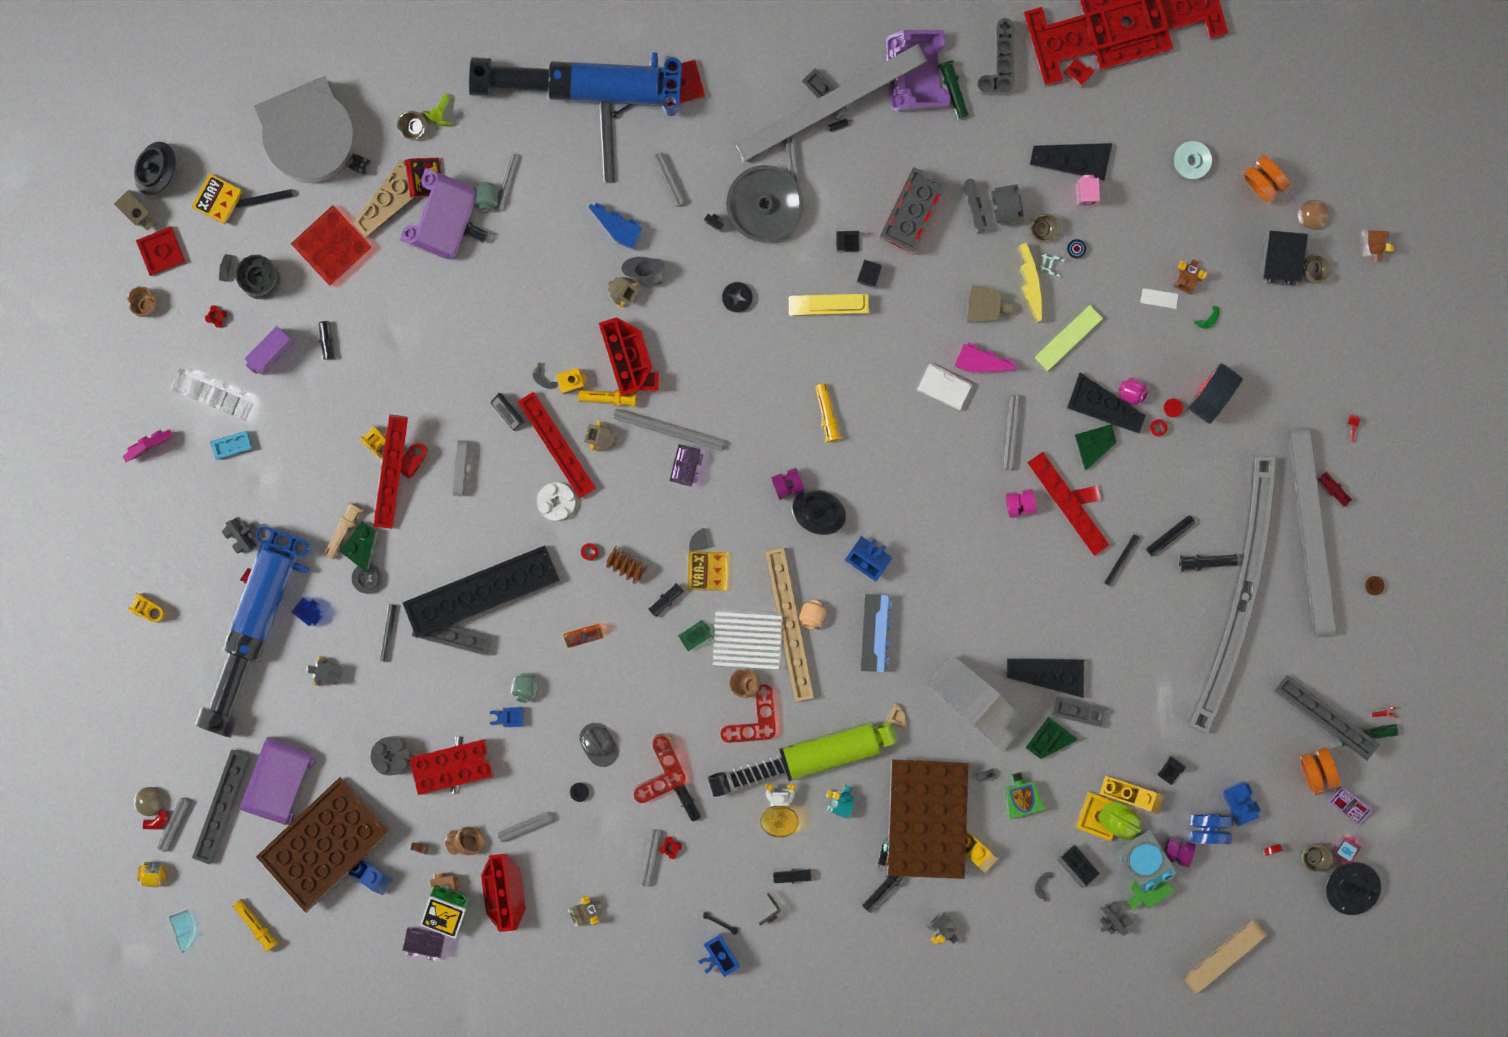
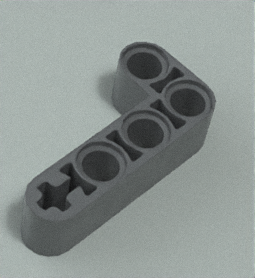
M1008 18L999 20L996 25L995 75L980 77L976 85L978 92L983 95H1007L1011 92L1014 85V24ZM1003 24H1006V27L1009 28L1006 32V37H1003V29L1000 28ZM1007 43L1010 46V50L1002 51L1000 44ZM1007 62L1010 65V69L1004 71L1000 68L999 64ZM984 80L988 81L991 85L987 90L980 86V83ZM1007 81L1010 88L1004 90L1000 87L999 83Z

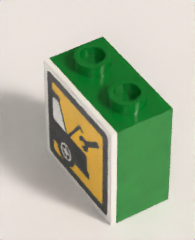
M434 885L420 926L456 939L471 898L448 890L445 887Z

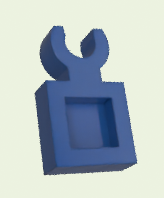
M523 707L503 708V713H499L496 710L490 711V714L497 715V720L491 721V725L503 722V727H523Z

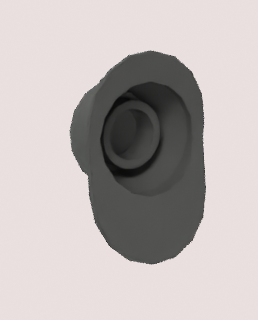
M633 257L626 260L622 264L621 269L626 276L636 278L643 286H651L663 282L662 270L665 267V263L660 259Z
M599 723L588 724L582 729L579 741L589 760L599 767H606L615 762L618 756V748L609 731Z

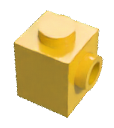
M579 368L556 374L562 394L584 388L583 383L587 382L584 371L580 372Z

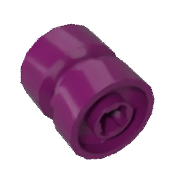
M797 468L786 471L785 475L780 473L771 477L779 500L789 497L790 493L798 494L805 491ZM791 480L793 485L788 487L786 481Z
M1169 836L1164 853L1171 863L1177 861L1178 865L1189 868L1194 857L1196 844L1187 841L1181 843L1180 839Z

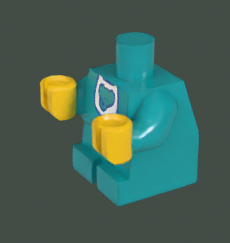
M845 785L844 790L838 792L828 790L826 797L833 799V803L831 806L828 805L826 811L849 819L854 804V796L850 795L852 787Z

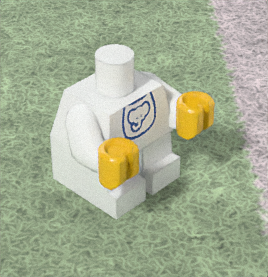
M766 784V797L771 803V808H790V803L795 796V784H788V788H781V790L773 788L772 784Z

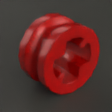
M1161 419L1154 420L1149 427L1151 434L1157 437L1164 435L1168 429L1166 422ZM1158 422L1161 423V427L1164 429L1163 432L1159 431V433H1156V428L1153 427L1154 424L1158 425Z
M587 543L581 548V555L584 559L592 561L598 557L599 550L594 544ZM588 547H592V550L595 551L594 555L591 554L592 557H588L584 552Z

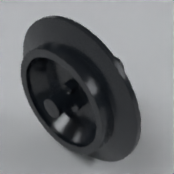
M154 142L146 147L137 158L134 168V180L137 189L145 195L158 194L171 181L175 171L176 158L174 150L169 144Z
M808 489L800 492L792 503L794 518L804 529L819 535L833 534L839 531L845 523L846 512L844 506L829 492L819 489Z
M1350 862L1341 865L1330 875L1326 884V896L1330 905L1336 911L1346 915H1358L1368 911L1375 905L1381 893V881L1376 871L1369 865L1360 862Z

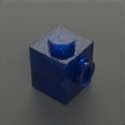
M302 597L291 613L306 625L312 626L314 624L316 626L322 619L321 613L323 611L319 609L321 605L314 599L309 601L307 598Z

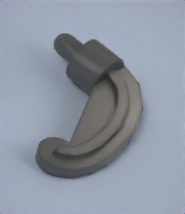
M537 363L533 370L535 382L547 389L554 388L556 383H549L540 375L541 363Z
M1051 872L1044 873L1035 884L1036 895L1045 902L1047 898L1045 897L1046 894L1043 891V887L1048 878H1053Z

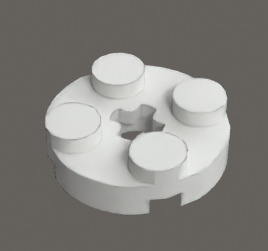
M554 482L547 484L538 494V509L549 520L559 521L565 519L575 508L574 494L563 483ZM559 496V500L562 501L561 505L558 504L556 507H553L551 499Z

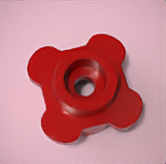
M213 305L210 307L208 315L205 316V321L207 323L211 322L215 327L220 328L223 325L222 321L227 317V312L225 310L221 311L217 306Z
M666 837L665 843L660 847L659 851L661 854L665 853L670 859H675L678 850L682 849V844L675 842L672 837Z

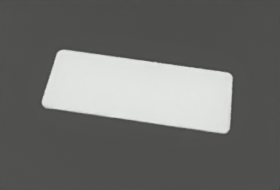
M1143 288L1140 303L1176 309L1179 295Z

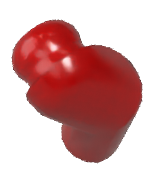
M161 810L154 820H143V829H162L169 821V813Z

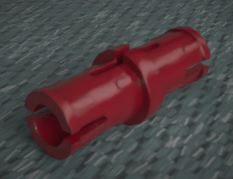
M1327 471L1317 479L1329 491L1328 494L1330 496L1333 495L1343 508L1353 500L1341 488L1342 485L1340 483L1337 484Z

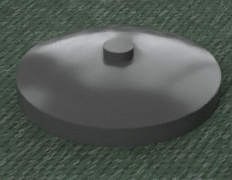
M769 165L755 166L742 172L730 186L726 201L727 213L734 228L744 237L756 242H773L784 238L797 226L803 211V197L799 185L786 171Z

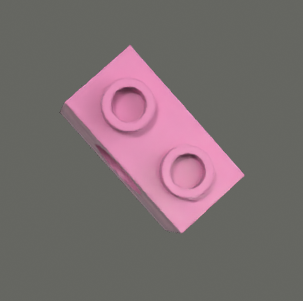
M1083 175L1077 182V206L1097 205L1100 201L1099 178H1094V175Z

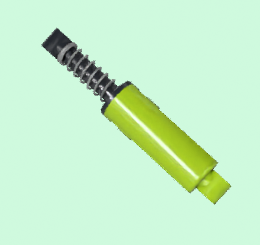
M866 722L779 748L782 758L777 756L776 760L770 758L769 762L766 763L763 760L762 764L758 765L755 763V766L752 767L748 765L746 769L740 767L739 771L733 769L732 773L729 771L715 773L707 779L712 796L718 797L736 790L739 786L744 788L745 784L751 786L752 782L758 784L759 780L762 779L764 781L769 777L773 779L775 775L780 777L782 773L787 775L788 781H792L880 754L879 747L890 746L896 743L897 739L891 722L879 724L874 728L871 722Z

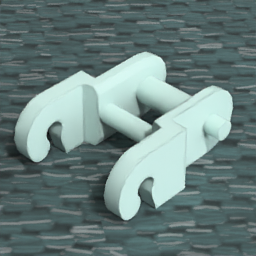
M1048 254L1041 255L1043 257L1041 265L1037 266L1040 269L1039 271L1045 270L1048 271V275L1060 278L1059 274L1051 272V267L1054 260L1065 262V259L1057 256L1051 258L1047 256ZM1046 260H1051L1049 267L1045 268Z

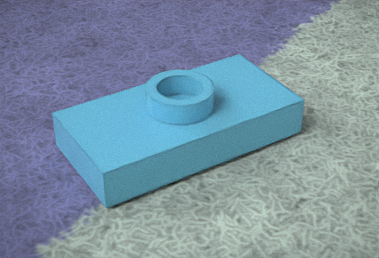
M247 430L210 441L215 460L253 449Z

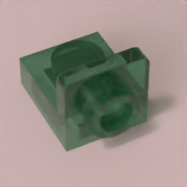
M701 620L679 634L678 637L686 649L690 651L712 637L709 626Z

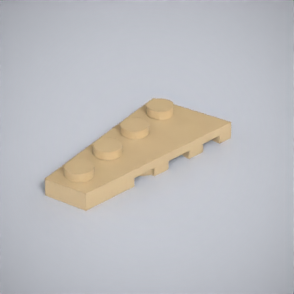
M399 160L384 183L378 188L372 199L353 222L365 238L414 199L410 198L406 166L401 160Z

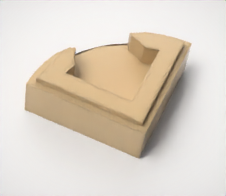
M894 703L887 721L904 729L906 725L905 714Z

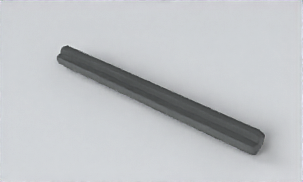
M600 102L603 178L605 183L615 182L611 103Z

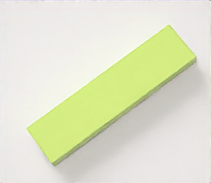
M1089 305L1034 358L1048 371L1103 318Z

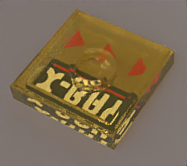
M689 551L687 590L726 591L727 552Z

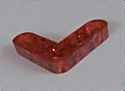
M761 684L756 693L758 723L723 727L720 733L723 741L733 743L768 740L774 737L776 734L773 691L769 685ZM762 687H766V690L770 691L766 698L767 701L771 700V704L763 703L759 705V700L763 701L762 695L758 694ZM762 707H770L771 715L769 717L761 716L760 709ZM766 725L773 729V732L769 734L770 736H766L765 733H759L760 738H756L757 731L755 726H760L759 730L765 729ZM736 727H740L741 739H737V735H733L728 740L727 736L723 735L728 728L731 729V732H737ZM745 727L753 729L754 734L751 738L743 736L742 732Z
M657 734L652 739L653 749L664 773L634 788V799L639 803L650 801L683 785L685 782L684 771L668 738L664 734ZM658 739L666 741L663 743L666 752L662 753L661 747L656 746ZM665 756H672L674 758L673 764H664L663 759ZM674 773L682 775L680 776V781L677 782L674 779L670 781L671 785L668 786L665 777L668 776V779L670 780L674 777ZM656 781H663L665 787L662 790H656L654 788ZM648 785H651L653 794L648 791L645 793L644 798L637 796L639 794L638 790L647 791L649 790Z

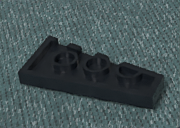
M1112 143L1033 146L1029 165L1082 177L1083 175H1094V178L1104 181Z
M1079 372L1067 409L1140 434L1146 415Z
M1007 659L1006 678L1084 698V660Z

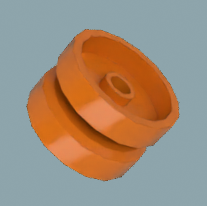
M1262 155L1255 161L1256 168L1250 166L1242 175L1255 193L1266 203L1270 204L1278 197L1277 191L1283 193L1290 186V182L1271 159Z
M1326 747L1316 750V760L1311 753L1300 756L1301 766L1313 795L1324 793L1325 785L1330 790L1340 787L1336 765Z

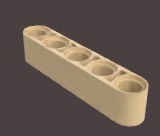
M1256 919L1252 920L1189 972L1183 980L1195 994L1199 993L1262 941L1268 933Z

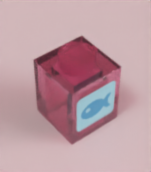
M1342 835L1332 851V856L1344 864L1352 862L1361 849V846L1357 844L1359 840L1351 835L1348 837Z

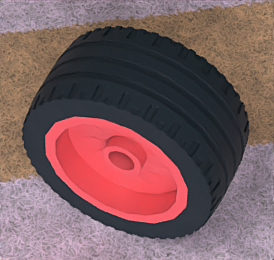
M1220 363L1202 384L1188 409L1205 422L1211 424L1238 389L1243 378L1226 365Z

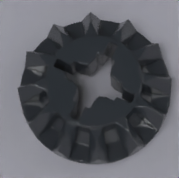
M733 282L727 285L722 293L723 304L731 312H743L752 303V292L744 283ZM741 290L740 297L745 299V301L739 300L736 303V305H734V298H732V296H729V294L736 295L737 292Z

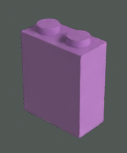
M276 326L246 356L245 360L248 362L246 366L253 373L263 375L294 341L281 328Z

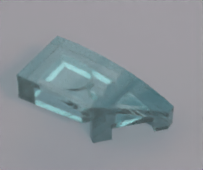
M188 910L169 917L182 953L185 952L194 931V925Z

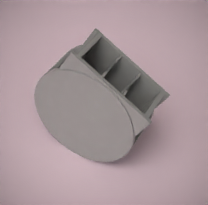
M325 76L254 105L263 127L262 140L265 151L271 162L289 178L303 183L324 182L340 174L351 161L356 147L355 126L349 113L336 99L331 85Z

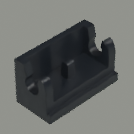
M1076 845L1069 847L1065 853L1056 858L1081 888L1087 886L1100 874Z

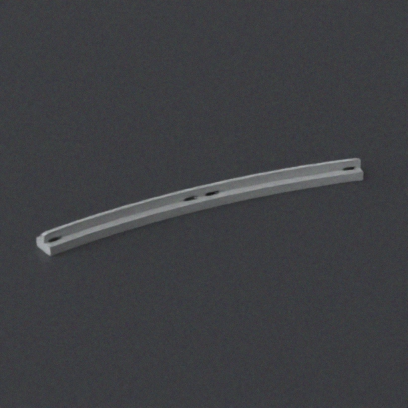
M1255 457L1250 521L1236 595L1214 667L1189 725L1208 734L1234 671L1258 589L1270 523L1275 457ZM1266 461H1269L1268 472H1266ZM1250 582H1251V583H1252V586H1251V590H1250V594H1249V593H1248V588H1249V584H1250ZM1245 601H1248L1246 610L1243 612ZM1205 717H1208L1204 727H1201Z

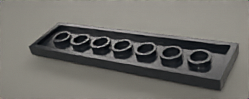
M544 545L402 603L416 638H420L560 582Z

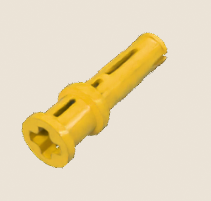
M827 383L816 385L815 388L823 418L821 426L824 427L826 434L825 442L840 440L842 436L839 435L838 420L833 414Z
M579 389L578 402L612 403L616 407L629 405L632 408H636L637 392L621 396L619 389L615 390V392Z
M242 899L232 906L254 933V939L258 940L264 947L265 953L269 952L279 943L268 932L269 929L261 925Z

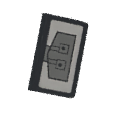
M498 393L491 401V405L510 428L516 431L525 421L502 393Z

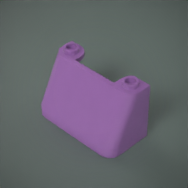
M902 30L887 37V61L919 44L927 59V62L889 83L890 104L894 111L945 108L950 106V94L946 89H941L940 74L937 66L939 65L938 51H941L946 44L944 30Z
M425 168L422 176V185L426 189L431 190L419 225L406 226L399 241L422 252L444 259H451L458 251L475 203L476 190L467 184Z
M267 737L243 797L240 810L287 825V822L291 823L295 813L292 811V805L305 771L313 766L315 760L312 757L313 752L273 737Z

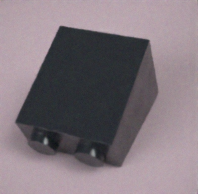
M1268 231L1264 237L1261 280H1266V284H1277V281L1285 282L1286 286H1296V283L1302 282L1308 234Z

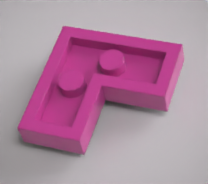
M170 429L164 432L161 430L156 431L151 435V438L145 436L139 439L136 444L128 447V452L122 456L125 462L136 459L149 449L165 443L173 437Z

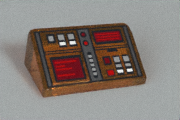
M596 624L564 633L563 637L566 646L570 648L602 639L604 635L601 624Z

